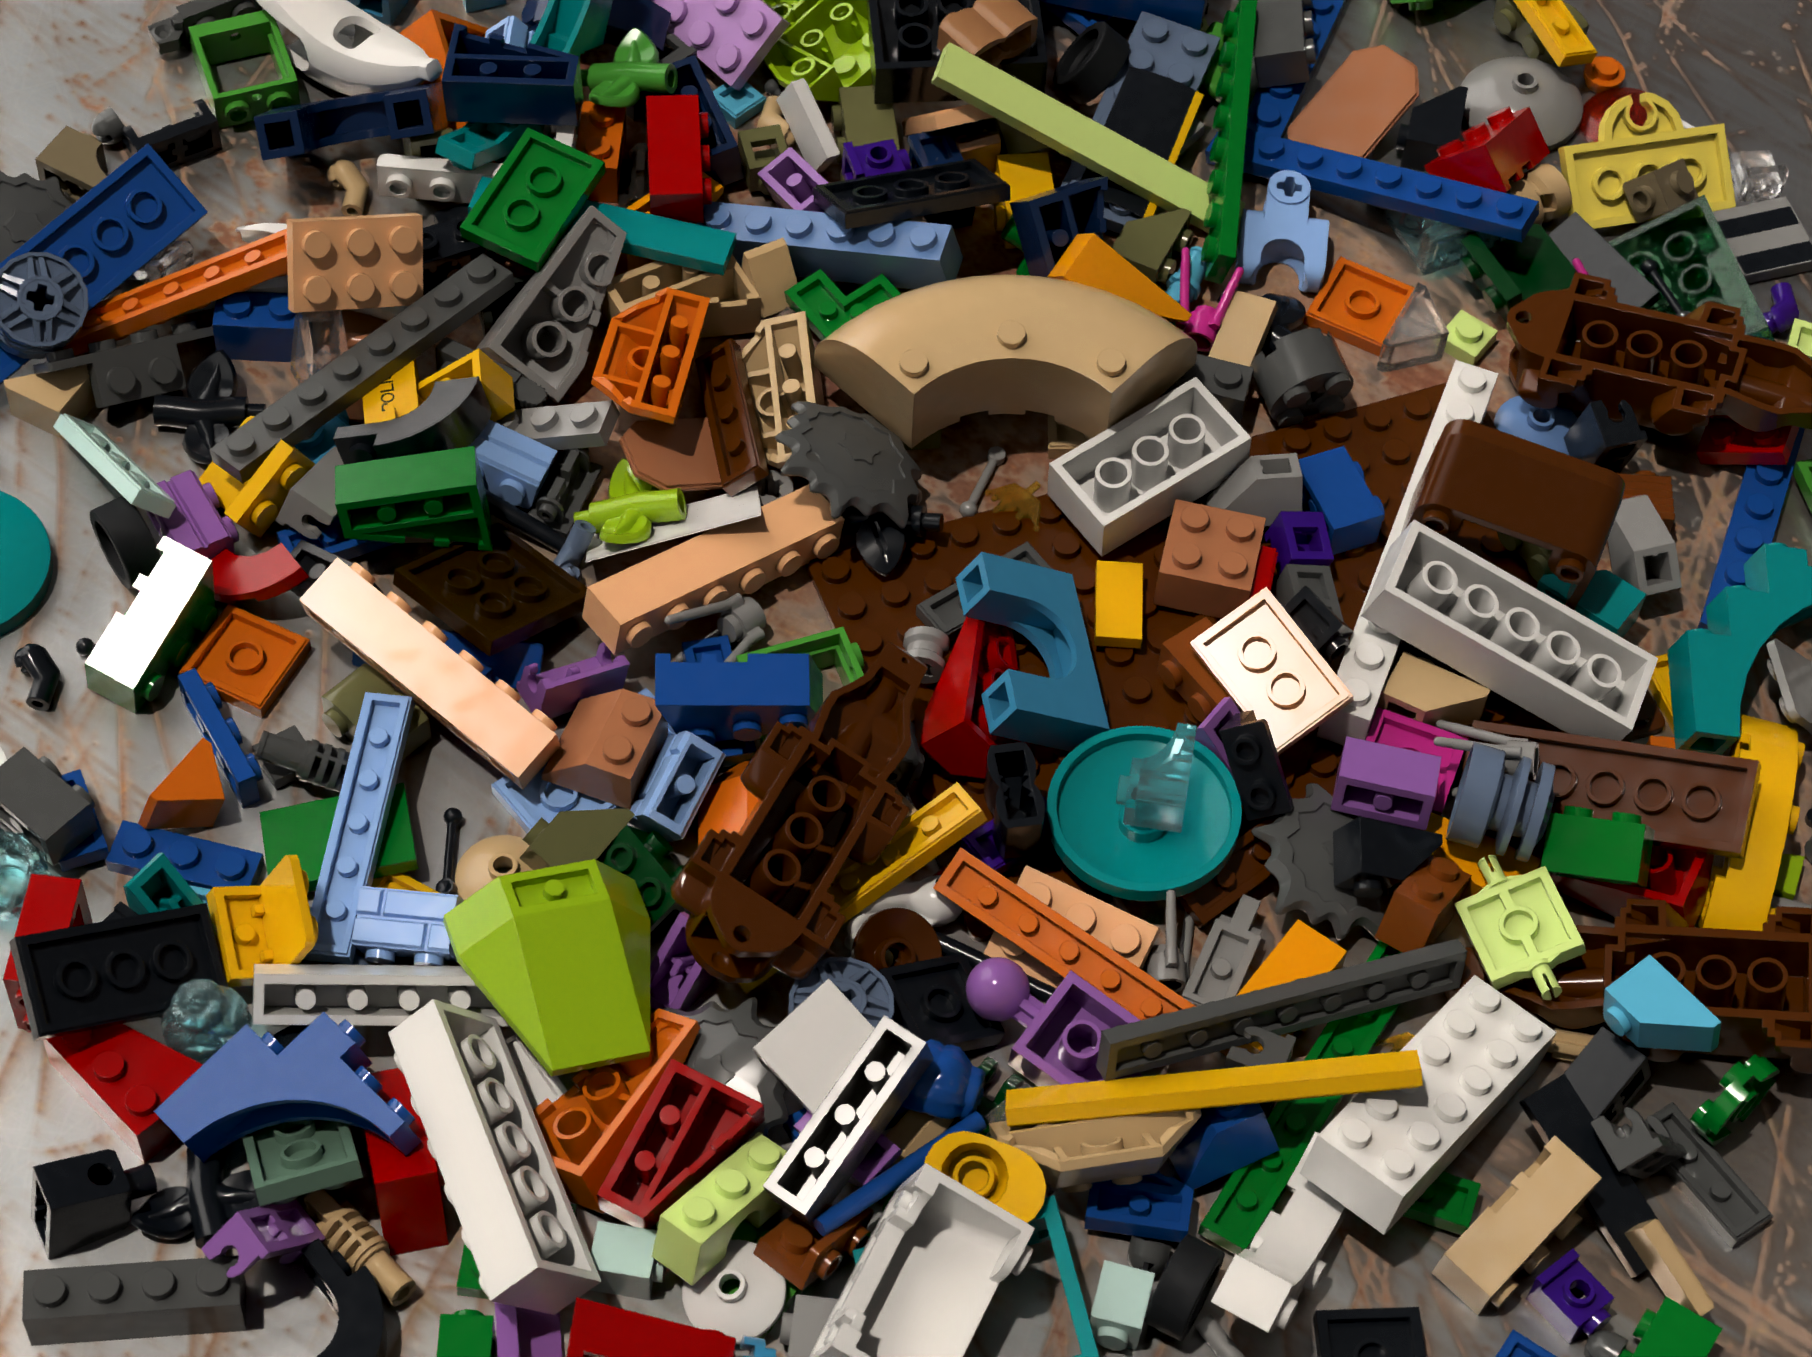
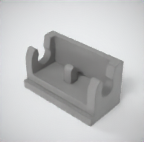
M336 446L290 489L275 520L282 526L286 523L305 537L317 539L322 535V531L318 527L312 526L307 521L306 515H312L317 521L328 526L334 521L338 515L335 506V466L344 465Z

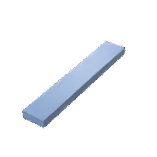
M365 692L310 911L318 923V939L314 948L306 955L304 960L353 964L356 947L352 945L351 939L355 917H357L356 909L359 891L362 886L371 887L415 708L413 697Z

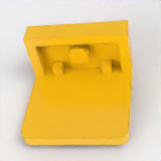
M255 416L247 417L239 428ZM281 439L254 475L246 482L241 483L213 461L200 476L199 481L202 485L208 482L212 485L220 506L225 510L224 514L238 525L261 538L277 518L290 489L315 463L298 449Z
M285 855L260 885L212 887L207 893L206 898L228 987L253 986L254 964H299L314 948L318 939V923L316 918L310 913L307 898L309 891L308 875L305 870L301 869L298 855Z

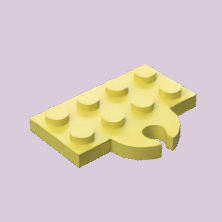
M1645 92L1640 94L1639 103L1645 108L1647 113V120L1643 126L1636 125L1630 118V108L1633 104L1630 94L1618 99L1605 111L1599 124L1598 142L1558 148L1561 173L1566 179L1572 195V205L1567 212L1568 217L1576 212L1593 229L1639 223L1634 217L1623 189V183L1682 158L1693 177L1694 187L1699 198L1643 222L1709 213L1736 207L1724 123L1684 129L1677 110L1668 100L1654 93Z

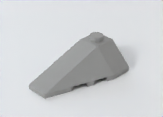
M593 205L589 206L553 250L541 270L534 273L499 316L476 349L479 348L491 359L522 373L523 377L536 382L538 386L541 385L547 392V398L555 403H559L585 367L589 354L587 350L594 328L598 326L601 317L600 309L607 287L612 282L627 233Z

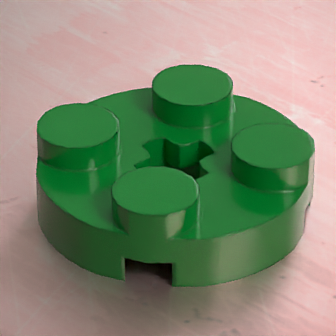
M1757 1054L1749 1058L1744 1065L1740 1061L1728 1070L1719 1083L1725 1090L1714 1102L1710 1099L1706 1100L1692 1115L1690 1122L1697 1127V1132L1711 1145L1719 1144L1732 1133L1725 1125L1729 1121L1732 1123L1738 1120L1744 1122L1771 1090L1776 1082L1773 1076L1780 1074V1070L1764 1056L1759 1057Z

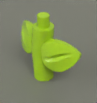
M621 458L609 482L608 499L591 502L589 510L574 512L573 518L574 522L575 520H584L591 523L596 528L595 534H599L601 541L613 544H630L649 539L652 532V523L685 520L687 508L681 488L658 490V488L635 477L627 459Z

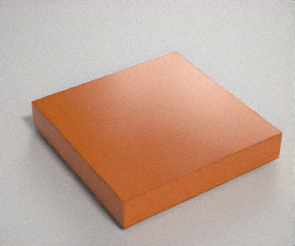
M1340 256L1307 310L1303 324L1311 328H1319L1325 334L1329 331L1333 337L1383 358L1417 300L1419 289Z
M228 604L178 673L182 674L195 668L204 684L213 683L222 701L263 718L311 650L310 639Z

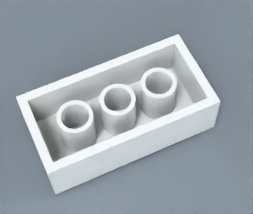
M1194 377L1050 462L1047 494L1102 557L1172 515L1175 499L1193 502L1217 488L1249 458L1252 438L1200 380Z

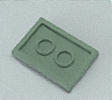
M328 1120L291 1121L268 1126L242 1137L259 1207L271 1203L286 1204L295 1200L299 1195L321 1189H339L346 1186L352 1180L363 1178L349 1125L346 1123Z

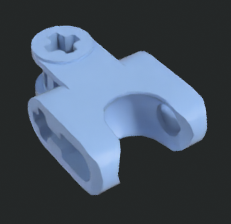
M1293 170L1276 172L1269 180L1263 210L1243 209L1235 269L1237 267L1244 269L1239 283L1254 285L1256 284L1257 273L1264 265L1282 263L1294 269L1298 275L1299 290L1301 292L1318 294L1326 268L1329 220L1308 217L1311 187L1310 182L1301 173Z

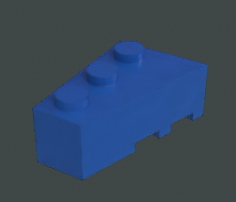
M655 653V706L676 734L682 731H689L711 745H714L715 742L733 739L740 741L757 740L762 735L769 734L776 722H780L784 726L791 723L797 728L803 726L807 729L810 721L823 703V674L810 654L748 653L747 662H717V653H701V662H671V653Z

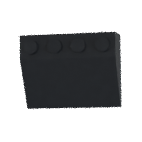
M867 0L874 104L963 101L935 86L931 81L942 54L937 48L940 23L952 12L972 8L976 0ZM1018 0L1038 18L1036 41L1019 55L1010 59H1003L996 67L1045 94L1048 60L1039 0Z

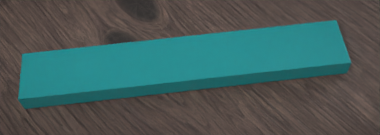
M481 177L468 206V214L492 178ZM590 200L585 202L561 238L563 239L589 206L593 205L627 233L621 253L724 276L736 246V233Z

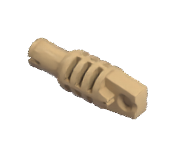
M324 1189L313 1191L304 1198L307 1213L317 1223L315 1225L326 1238L322 1243L331 1252L336 1249L341 1253L348 1263L352 1274L366 1265L379 1291L393 1306L402 1304L414 1293L416 1282L390 1256L389 1243L352 1204L345 1201L340 1205Z

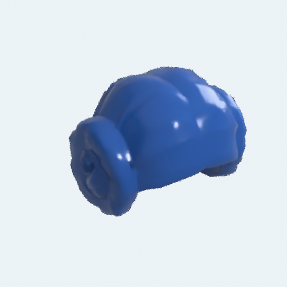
M930 1039L926 1043L934 1060L901 1106L939 1118L953 1119L958 1117L962 1120L976 1111L978 1106L981 1105L986 1072L973 1066L961 1047L953 1044L944 1045L940 1041Z

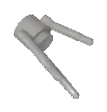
M736 593L723 601L668 615L664 619L667 625L721 612V616L717 620L718 629L702 639L728 635L729 642H741L724 662H736L737 655L746 653L754 643L765 637L763 629L767 623L765 613L760 604L751 597L743 598L740 593ZM681 652L675 657L677 662H684Z
M1438 720L1436 722L1437 728L1489 742L1482 743L1456 738L1435 737L1433 741L1436 746L1470 752L1473 743L1476 742L1504 750L1506 754L1504 773L1512 776L1523 756L1529 757L1532 761L1528 780H1535L1539 765L1538 742H1531L1527 738L1509 737L1445 720ZM1458 787L1450 790L1452 797H1456Z
M1168 890L1166 893V944L1152 947L1142 970L1174 992H1179L1186 987V982L1189 980L1188 964L1194 920L1185 911L1179 948L1177 946L1176 893L1174 890ZM1111 896L1114 906L1128 913L1123 899Z

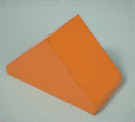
M202 738L149 795L139 819V825L145 829L213 827L225 797L211 742Z

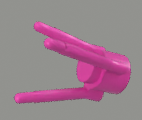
M1184 247L1181 251L1180 305L1189 311L1190 249ZM1242 267L1235 269L1216 309L1207 305L1197 306L1195 311L1191 312L1192 316L1187 322L1175 323L1177 328L1183 329L1185 334L1196 341L1198 351L1207 352L1211 350L1229 303L1244 273Z

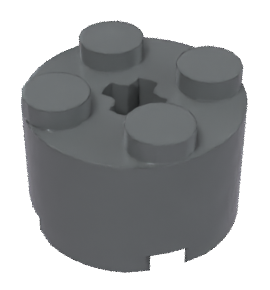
M1308 328L1290 333L1273 342L1276 350L1266 358L1263 351L1254 358L1251 367L1254 368L1252 376L1271 417L1277 421L1280 428L1299 424L1306 416L1319 413L1321 417L1339 413L1344 409L1343 399L1351 391L1354 380L1333 335L1329 331L1327 336L1323 335L1319 328Z

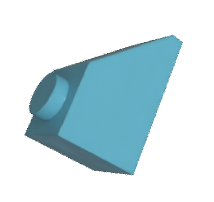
M1650 954L1604 990L1603 1017L1607 1025L1617 1035H1626L1637 1047L1712 1052L1719 1045L1721 1021Z

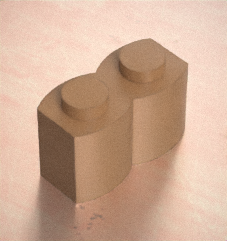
M976 0L972 8L952 12L942 20L938 31L937 48L942 52L943 48L951 42L996 67L1003 59H1010L1019 55L1036 41L1038 18L1018 0Z

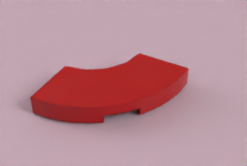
M282 543L267 552L253 556L235 555L225 548L211 559L213 561L215 600L227 604H235L236 600L253 598L258 602L264 601L289 591L309 577Z

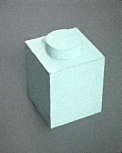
M598 1221L590 1254L602 1282L590 1291L650 1300L653 1283H663L666 1267L652 1257L657 1230Z
M1104 1260L1089 1319L1094 1339L1099 1345L1111 1350H1124L1125 1348L1137 1350L1155 1273Z

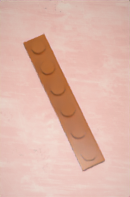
M287 228L101 301L86 314L81 328L64 349L73 348L74 356L89 352V343L112 338L122 340L136 331L154 324H163L172 317L195 308H204L213 301L228 295L245 292L254 285L274 277L288 275Z
M961 847L933 887L937 892L1065 978L1070 970L1140 1020L1195 1007L1185 998Z

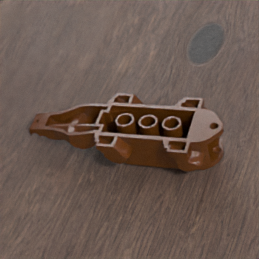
M1575 272L1569 288L1536 293L1513 306L1507 313L1506 327L1515 344L1510 352L1508 374L1514 387L1518 390L1519 396L1526 403L1534 407L1551 409L1558 406L1583 412L1590 402L1602 400L1608 410L1609 418L1622 421L1623 417L1618 410V404L1621 400H1625L1632 407L1638 425L1655 428L1659 432L1668 435H1684L1691 432L1694 427L1708 426L1711 416L1728 415L1733 421L1754 432H1767L1784 426L1812 429V360L1796 347L1745 335L1747 326L1744 325V317L1740 316L1741 308L1707 301L1686 316H1677L1618 303V296L1615 295L1616 288L1611 287V280ZM1521 318H1525V319H1528L1529 322H1527V323H1521V322H1519V321H1517V320H1518V319H1521Z
M887 642L864 676L846 686L831 691L810 721L807 729L803 726L797 728L791 723L784 726L780 722H776L741 774L740 780L743 785L759 801L739 833L733 831L730 834L722 829L718 834L710 829L670 888L674 901L690 912L686 923L687 945L695 961L710 975L728 983H751L764 977L774 967L793 979L801 980L807 978L819 959L829 949L846 920V917L839 913L841 906L833 901L835 897L827 892L846 858L848 857L860 864L873 865L895 836L910 808L901 803L903 797L895 792L896 787L888 783L886 779L902 761L911 746L910 706L928 667L897 645Z
M1628 898L1626 907L1620 908V916L1615 917L1614 928L1575 925L1584 942L1586 953L1560 963L1552 969L1559 986L1562 988V993L1558 997H1554L1549 984L1546 982L1552 1000H1543L1533 977L1525 978L1497 989V991L1524 1010L1536 1013L1554 1025L1567 1029L1590 1027L1605 1022L1603 1017L1605 988L1650 954L1721 1021L1719 1045L1712 1052L1637 1047L1626 1035L1622 1036L1623 1041L1647 1056L1648 1060L1671 1062L1679 1059L1683 1053L1752 1057L1754 1054H1757L1759 1057L1764 1056L1765 1058L1790 1059V1067L1792 1069L1812 1074V908L1777 906L1775 915L1769 914L1767 923H1763L1762 931L1689 927L1685 919L1665 900ZM1465 947L1468 952L1460 988L1445 991L1444 995L1448 1000L1474 975L1491 986L1473 947Z

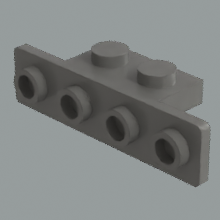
M198 320L171 325L173 334L158 337L156 329L130 334L131 343L116 346L115 338L89 343V353L74 356L73 348L45 353L47 362L35 364L33 368L35 374L86 364L96 407H108L155 396V394L187 388L177 343L213 336V327L199 328Z

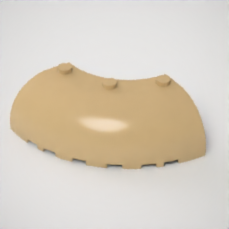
M1002 274L971 276L942 281L907 291L879 303L849 320L816 346L814 352V366L912 449L936 431L960 422V417L982 411H988V415H1025L1026 410L1054 416V421L1074 428L1093 438L1157 400L1195 365L1198 349L1194 339L1166 319L1137 303L1108 291L1073 281L1043 276Z

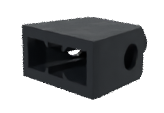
M111 1149L34 1166L31 1219L48 1260L124 1230L129 1226L131 1202L157 1193V1183L153 1170L148 1163L123 1170L116 1152Z

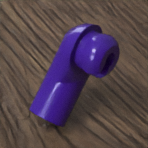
M1777 283L1770 290L1774 306L1771 307V311L1761 313L1758 318L1761 329L1766 335H1772L1777 331L1783 333L1791 328L1795 318L1799 319V310L1790 283Z

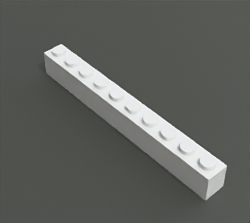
M1455 360L1349 640V645L1346 648L1337 672V676L1354 696V701L1319 726L1317 737L1343 746L1346 736L1366 740L1381 693L1390 676L1402 639L1361 617V613L1389 547L1401 534L1413 493L1444 427L1450 421L1457 419H1466L1482 424L1499 373Z

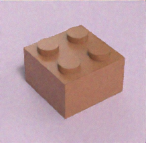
M1175 499L1153 604L1223 619L1249 600L1266 518Z

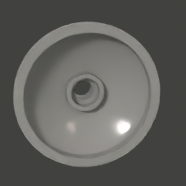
M1519 56L1494 59L1474 68L1461 84L1463 87H1468L1462 123L1467 130L1481 123L1488 125L1487 117L1503 108L1510 107L1512 112L1530 107L1549 151L1567 143L1577 132L1582 120L1583 100L1577 86L1562 71L1541 60Z

